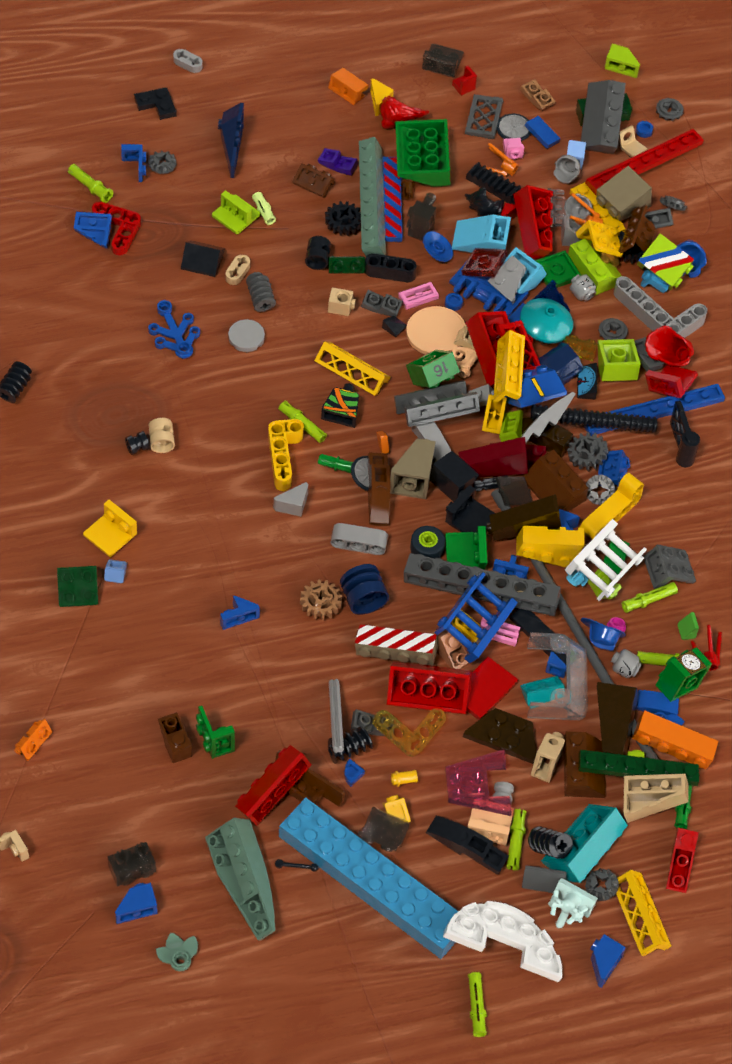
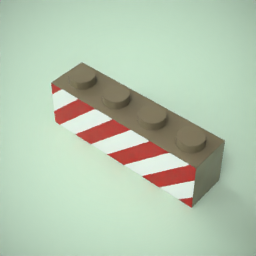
M360 624L355 640L356 655L363 657L434 665L438 640L437 634Z

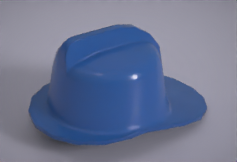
M581 618V622L590 628L589 639L597 648L613 651L619 637L625 636V633L621 630L605 626L589 618Z

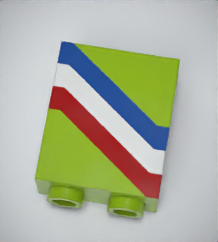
M660 233L638 260L637 265L642 269L645 266L669 285L668 289L671 291L673 287L677 288L681 284L683 274L686 273L688 275L692 270L694 259Z

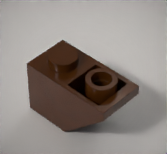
M178 713L159 718L158 722L165 747L172 763L192 757V745Z

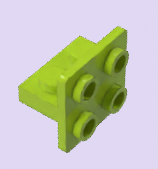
M226 190L221 194V206L212 212L213 218L235 234H239L260 216V212L239 196L230 194Z

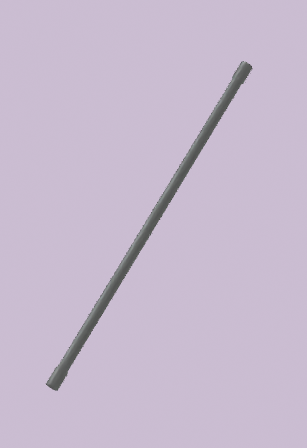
M496 489L491 493L501 511L511 508L501 489ZM530 559L543 583L555 584L543 562ZM560 593L557 607L602 683L614 684ZM635 719L633 721V726L631 730L632 735L634 734L637 725ZM636 741L641 751L644 752L645 758L659 759L650 746Z

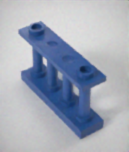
M484 572L478 576L473 575L467 582L469 586L448 615L443 616L438 621L437 625L439 627L434 632L438 635L446 630L464 645L468 652L464 659L469 663L479 658L518 603L513 598L506 602L504 600L501 601L481 583V580L486 575ZM475 589L497 607L498 612L492 615L470 596ZM465 602L487 620L486 623L488 625L486 628L482 629L460 610ZM455 616L477 634L476 637L478 639L476 642H471L451 624Z

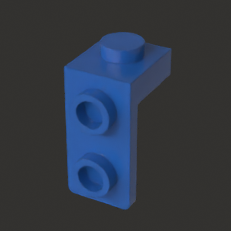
M121 144L122 161H139V182H142V177L146 176V165H143V162H146V152H143V144Z

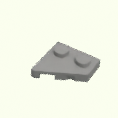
M512 255L488 282L514 304L516 300L515 295L517 290L520 289L521 279L524 277L526 267Z

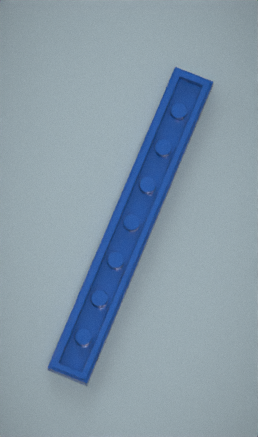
M714 384L687 391L681 398L667 396L609 412L611 414L616 413L617 415L619 413H622V415L628 414V416L633 414L634 416L639 415L641 417L643 415L645 418L650 416L651 418L656 417L658 419L672 415L675 401L682 402L685 412L724 402L725 396L719 384ZM594 425L592 427L584 426L586 432L590 433V436L594 433L600 434L617 429H611V427L606 429L605 426L603 428H600V426L594 427Z

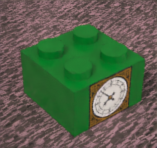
M697 647L690 651L685 650L680 656H673L666 662L667 666L659 674L656 686L672 702L696 690L712 663Z

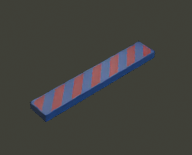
M383 157L385 241L402 242L401 177L397 176V157Z

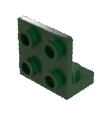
M97 566L57 568L60 607L98 605Z

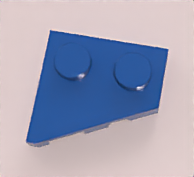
M76 212L74 230L107 249L112 215Z

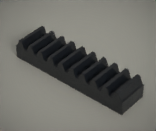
M480 162L476 163L466 174V179L479 187H485L489 193L501 200L504 199L506 203L515 205L513 194L521 189L520 185L516 187L515 182L510 183L508 178L504 180L503 175L499 177L497 172L493 173L491 168L487 170L486 166L482 167Z

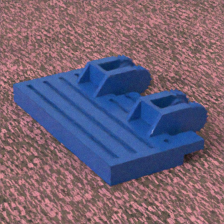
M468 259L449 281L450 284L455 286L454 292L458 293L463 287H466L467 289L463 293L464 298L467 299L474 292L473 297L485 303L483 307L485 310L496 304L497 306L493 312L505 309L504 311H506L509 317L526 300L529 292L527 291L522 294L516 292V300L512 304L489 284L488 280L493 276L494 272Z

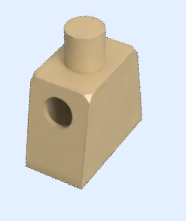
M546 733L537 751L531 776L548 783L550 782L565 744L561 733ZM544 757L550 759L548 764L544 762Z

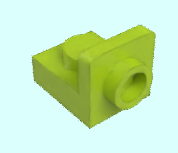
M600 569L595 572L607 585L612 582ZM590 579L587 581L598 597L603 591ZM615 584L613 586L614 592L608 598L604 596L602 599H613L622 588L621 585Z

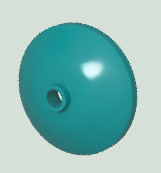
M547 298L533 299L527 302L521 310L520 320H522L526 332L538 341L559 343L567 339L572 332L573 319L571 314L563 305Z

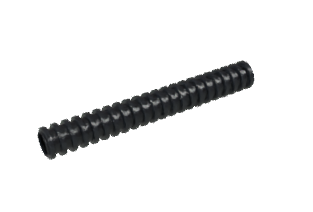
M533 404L530 412L531 420L534 421L548 409V406L542 407V405L536 406V404ZM567 408L558 421L560 424L565 422L566 424L571 423L575 425L576 423L578 426L581 424L583 426L588 425L589 427H592V425L594 427L600 426V428L605 426L606 429H609V427L611 429L617 428L618 430L621 428L623 430L628 429L629 431L634 429L635 432L640 430V432L645 431L649 433L651 431V433H655L657 430L656 417L651 418L647 416L645 418L643 415L641 417L639 415L634 416L633 414L628 416V414L622 415V413L617 415L610 412L606 414L604 411L599 413V411L594 412L590 410L588 412V410L582 411V409L577 411L576 408H573V410Z

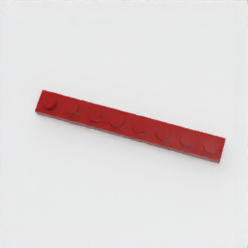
M691 129L587 178L585 184L597 195L599 187L627 166L639 175L702 145L704 139L694 129Z

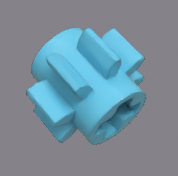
M577 570L571 575L568 574L566 576V579L575 587L580 584L584 586L589 580L581 571L578 572Z

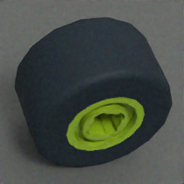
M422 526L416 529L411 537V553L422 554L425 557L434 559L442 557L445 547L444 534L434 526Z

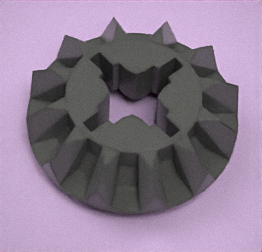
M665 98L657 103L656 113L659 114L660 118L664 117L665 120L671 119L673 121L675 118L679 119L683 114V106L675 99Z
M161 150L160 153L154 152V155H150L148 163L152 171L166 174L175 169L176 159L169 151L165 153Z
M665 195V197L661 196L660 202L663 205L673 209L684 211L687 208L684 201L675 197Z
M615 318L605 319L600 323L598 329L600 337H603L604 340L625 339L628 332L627 326L621 320Z
M599 868L596 871H592L586 877L585 887L588 893L598 898V901H605L616 894L619 883L613 872L609 869ZM597 879L601 880L602 882L606 880L605 885L607 890H605L601 886L597 887Z

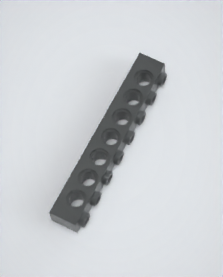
M410 553L404 569L405 583L462 595L469 586L467 584L469 579L473 575L478 576L484 572L486 575L481 582H485L483 585L501 601L504 600L506 602L513 598L518 602L515 608L555 616L560 599V586L552 583L537 582L534 579L519 578L516 575L501 574L497 571H488L476 566L470 567L458 562L452 563L440 558L425 557L422 554ZM477 589L470 595L472 598L489 601Z

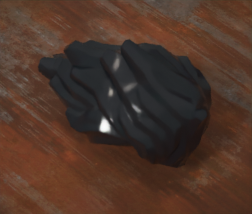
M481 187L471 195L465 194L466 200L470 202L469 208L476 210L478 216L501 214L504 199L497 201L487 199L485 187Z

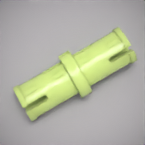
M261 192L254 193L252 199L257 206V210L267 225L273 224L276 218L271 211L270 204L266 202Z

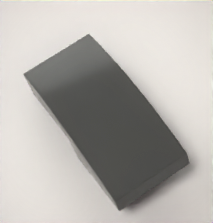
M367 290L360 307L379 314L396 317L403 301L389 294L383 297Z
M356 709L352 716L351 730L357 731V728L362 726L370 735L393 736L396 717L380 712L373 715Z

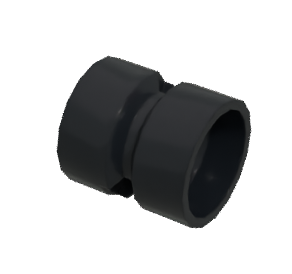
M313 236L309 239L305 257V264L314 270H321L327 267L331 249L329 239L323 236Z

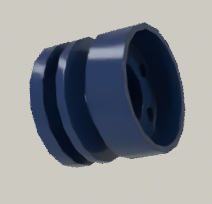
M363 564L356 566L344 573L340 579V585L354 614L372 613L383 607L389 600L388 591L375 565Z

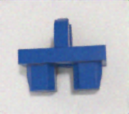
M511 555L509 562L495 559L493 571L527 579L529 567L516 564L517 556Z

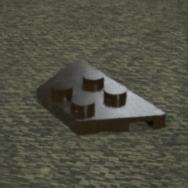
M494 708L464 731L463 737L534 764L536 747L533 723L531 721Z

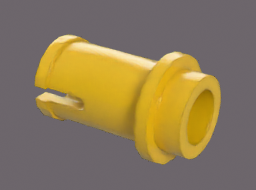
M416 770L395 771V773H391L392 785L400 787L401 784L417 783Z

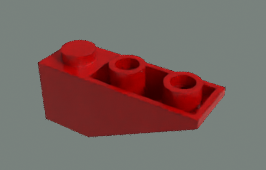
M677 828L666 889L683 893L687 892L699 832Z

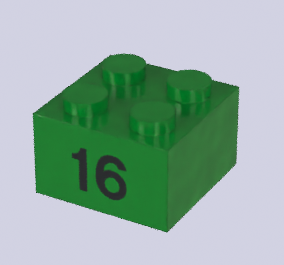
M434 350L406 364L413 385L429 387V389L438 387L442 381L453 379L454 375L460 372L454 354L450 351Z

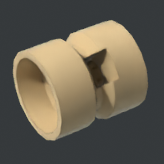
M156 418L150 421L148 427L152 451L167 453L173 450L175 441L172 421L167 418Z

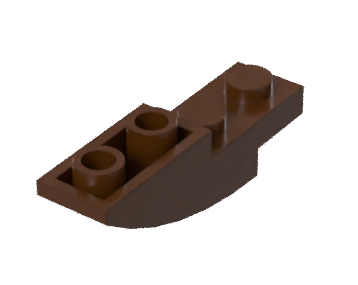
M369 452L367 456L369 524L388 526L390 514V465H388L387 453Z

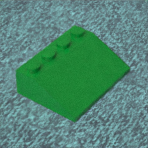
M447 119L395 121L397 176L430 186H450Z

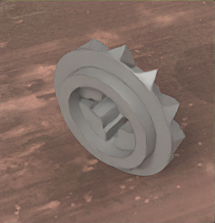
M595 475L586 483V486L589 488L587 498L594 504L601 505L615 493L613 481L605 475ZM599 482L602 488L608 489V491L602 492L601 498H599L598 492L592 491V489L598 488Z

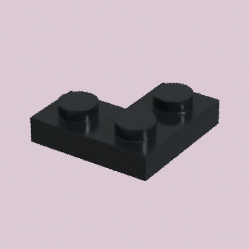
M167 87L134 94V100L139 111L156 108L160 120L177 116Z

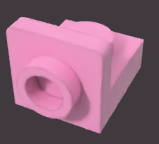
M520 138L503 139L504 153L508 158H523L524 145L521 144Z

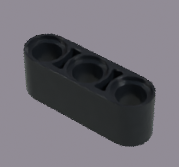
M368 254L365 258V274L369 277L410 283L416 278L417 264L412 259L381 254Z

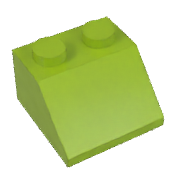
M634 339L598 340V369L601 381L638 380L641 363Z

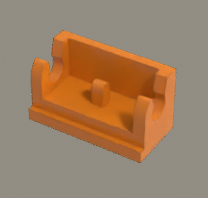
M341 68L331 75L328 88L352 105H356L357 102L365 97L363 92L368 89L369 85L346 69Z

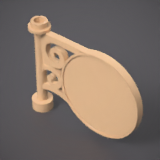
M432 306L417 311L409 319L406 333L411 346L425 355L434 350L453 352L460 370L457 374L461 378L471 375L470 368L478 359L475 349L454 344L459 330L465 326L464 320L455 311L445 307Z

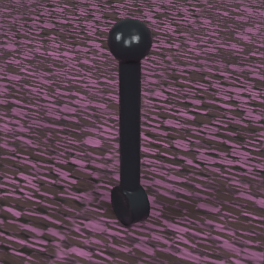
M280 859L275 861V866L278 869L284 866L311 869L313 872L318 870V865L315 863L305 865L286 863Z

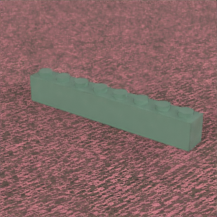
M376 137L359 141L361 243L365 256L368 254L386 255L383 151Z

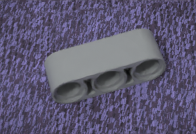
M337 523L333 527L330 543L333 547L382 555L386 550L388 534L379 529Z

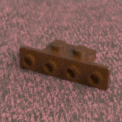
M646 204L642 207L638 206L632 211L628 227L624 232L625 235L620 242L619 252L621 254L633 247L635 243L643 252L650 247L656 228L645 217L648 208Z
M281 750L277 752L275 761L279 758L278 754ZM310 769L287 792L301 802L307 798L316 804L322 797H325L339 807L342 805L345 795L341 788Z

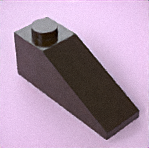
M523 418L522 434L534 421L529 418ZM547 424L538 438L531 435L528 440L536 445L546 446V451L548 452L554 449L562 458L569 448L573 433L557 424L555 426Z

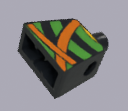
M346 383L343 389L333 388L322 406L321 420L352 428L356 427L359 393L354 392V385Z

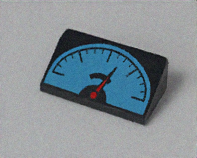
M597 363L584 365L582 372L577 374V398L596 399Z

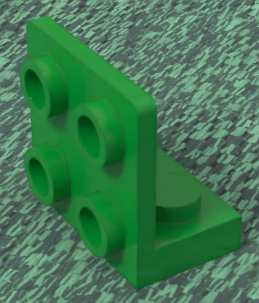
M478 526L476 532L445 534L446 560L448 562H458L462 565L486 569L488 563L486 526Z
M198 706V714H196L198 724H196V729L199 736L203 735L205 740L203 741L205 752H209L212 759L235 752V731L233 726H223L213 731L203 706Z

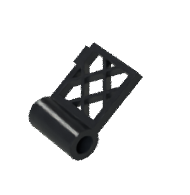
M675 401L670 425L678 446L676 462L681 467L688 468L694 464L700 437L696 432L691 431L682 402Z

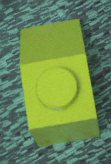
M612 43L606 58L605 69L637 78L640 67L637 59L629 48Z

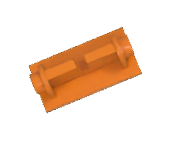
M46 719L35 721L26 732L29 737L23 736L15 744V753L18 755L22 753L27 761L30 760L53 732Z

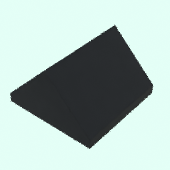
M192 240L185 243L181 269L216 277L225 248Z
M451 451L433 463L430 481L454 502L459 492L472 485L480 474L454 451Z

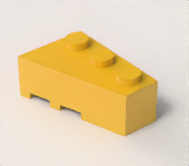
M523 526L516 537V555L566 568L584 547V528L566 530V527H560V530L548 529V526Z

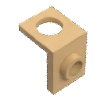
M631 125L619 132L620 148L629 156L634 157L648 150L635 139L634 126ZM630 132V137L624 140V135Z

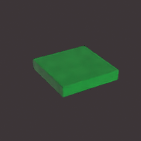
M566 250L535 260L542 265L547 273L543 281L549 291L572 283L571 280L578 274L581 276Z

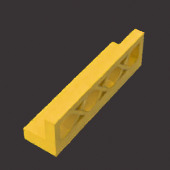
M511 330L506 332L498 340L493 398L495 402H499L505 396L516 400L521 397L525 336Z
M324 341L314 360L374 396L378 395L383 383H388L391 376L331 342ZM325 351L331 354L332 361L326 363L321 360ZM342 360L346 362L347 370H338L337 362ZM360 370L362 379L355 380L352 371ZM374 378L378 381L374 390L369 388L368 379Z
M630 870L618 877L619 884L625 880L629 884L627 893L622 892L619 885L616 895L641 956H645L657 948L662 950L670 948V941L642 873ZM630 897L636 901L634 912L630 911L628 907ZM638 916L642 917L644 921L641 930L637 929L635 925ZM645 934L650 936L653 943L647 948L643 944Z

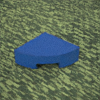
M349 759L345 766L344 776L347 784L352 787L365 774V771Z

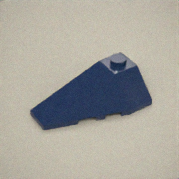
M239 103L223 112L222 119L218 121V129L221 130V140L231 178L235 176L244 128V103Z

